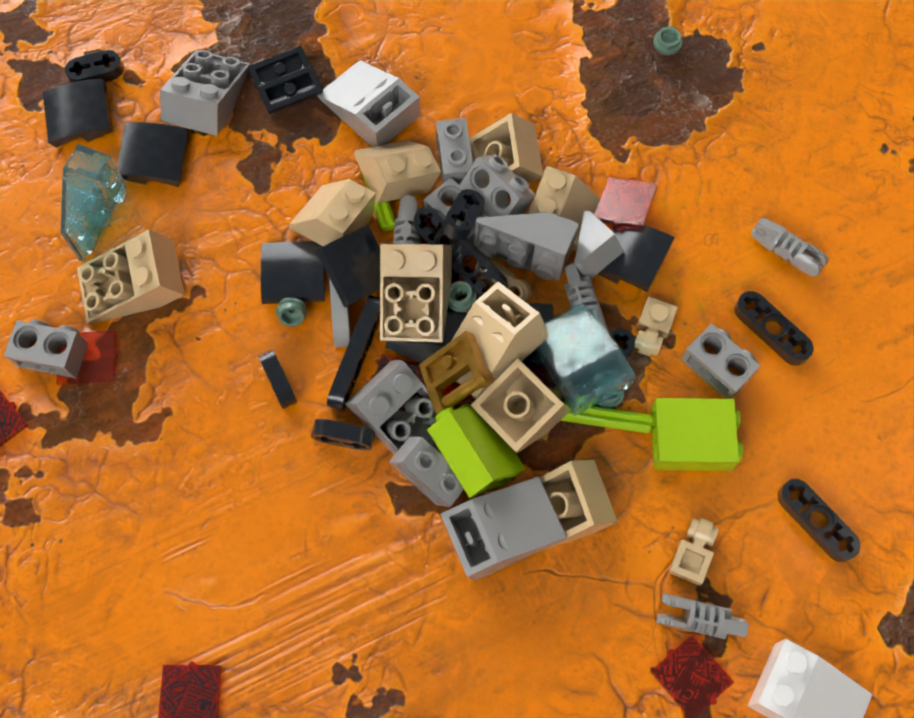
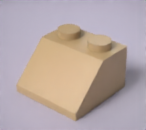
M510 113L469 138L473 163L477 157L495 154L503 158L508 164L507 167L515 175L525 179L528 184L543 176L534 123Z
M410 140L359 149L354 152V156L370 189L376 192L375 200L377 204L401 199L408 194L414 196L428 193L432 190L441 173L430 148Z
M546 166L528 214L550 212L579 223L572 249L577 252L584 211H590L596 215L601 199L576 175Z
M351 179L322 185L291 221L289 228L321 246H325L367 225L374 214L376 192Z
M518 358L471 404L472 408L516 453L546 435L570 411Z
M594 460L569 461L540 477L567 536V539L546 549L592 535L618 522Z

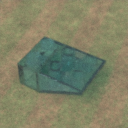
M81 144L76 146L63 168L60 233L77 259L83 262L86 256L95 249L97 238L102 229L109 225L116 205L123 201L127 186L111 156Z
M583 304L544 323L550 336L536 348V351L574 416L632 385L636 375L622 351Z

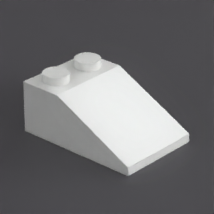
M784 639L774 644L747 707L768 718H863L873 694L818 655L788 639Z

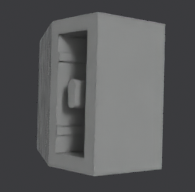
M195 50L160 90L161 122L218 136L230 119L248 74L247 66H250V63L240 61L235 57L215 55L207 50Z
M361 60L324 88L323 93L317 95L325 105L371 147L388 144L420 117V97L399 78Z
M550 212L479 217L475 222L474 245L486 257H495L507 262L509 266L515 269L524 268L535 272L542 279H553L559 282L572 252L579 223Z
M391 360L345 403L366 428L374 431L375 437L394 455L409 437H423L440 452L427 431L429 427L437 422L435 419L437 413L432 406L427 388L403 360Z
M540 477L473 498L441 513L466 576L474 581L567 539Z

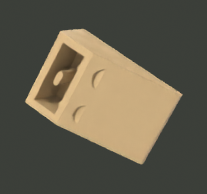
M149 229L77 267L86 322L88 324L160 308L185 295L173 240Z
M380 244V341H444L452 278V245Z
M497 282L474 302L452 340L465 331L473 333L485 366L492 373L495 381L517 358L522 362L550 335L540 313L500 282ZM469 371L467 374L459 378L456 382L459 385H462L464 382L472 378L473 376L471 371ZM479 388L471 395L477 399L487 388Z

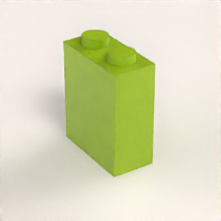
M655 399L650 408L651 416L653 417L652 448L654 470L732 471L739 461L742 460L743 444L737 438V429L740 428L741 415L739 410H735L734 399Z
M465 404L456 410L449 407L441 411L435 417L437 422L427 429L469 498L503 487L526 470L514 450L469 404Z

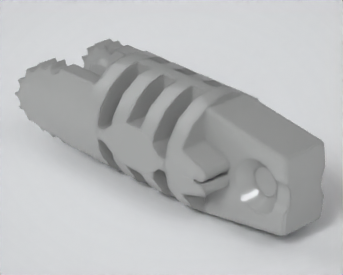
M408 194L400 200L398 218L395 220L393 244H421V235L417 232L413 223L414 216L419 210L417 200Z
M762 217L752 230L751 236L770 252H776L775 255L783 257V260L786 262L790 261L792 266L812 277L819 275L821 267L828 263V256L809 242H803L801 237H795L793 232H787L785 227Z
M575 263L565 266L569 283L564 285L582 342L585 343L591 340L586 321L593 318L596 322V328L601 335L609 333L590 276L583 277Z
M663 593V603L685 610L683 618L660 613L656 623L726 639L727 634L741 637L747 636L749 623L745 619L732 616V609Z

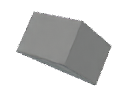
M584 211L575 264L583 277L589 275L592 279L621 255L624 250L615 233L592 212Z

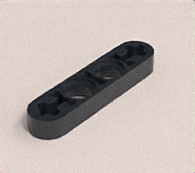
M424 207L419 209L413 221L417 232L430 245H444L446 235L441 229L438 232L433 227H425L428 223L425 218L426 216H433L432 224L436 228H442L446 216L436 208ZM468 238L456 240V247L452 250V268L480 297L490 287L485 279H477L481 275L488 280L500 282L508 289L506 277ZM469 255H473L478 263L473 273L467 272L464 266L465 259Z
M369 295L364 304L328 394L327 406L343 412L346 408L345 403L350 399L380 323L379 297Z

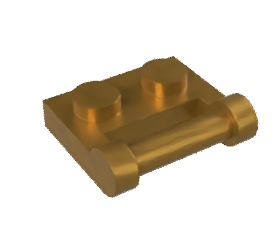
M467 331L419 364L432 406L437 414L449 407L453 408L454 405L479 388L485 389L494 382L492 373L485 366L474 334ZM471 371L472 378L445 396V388Z

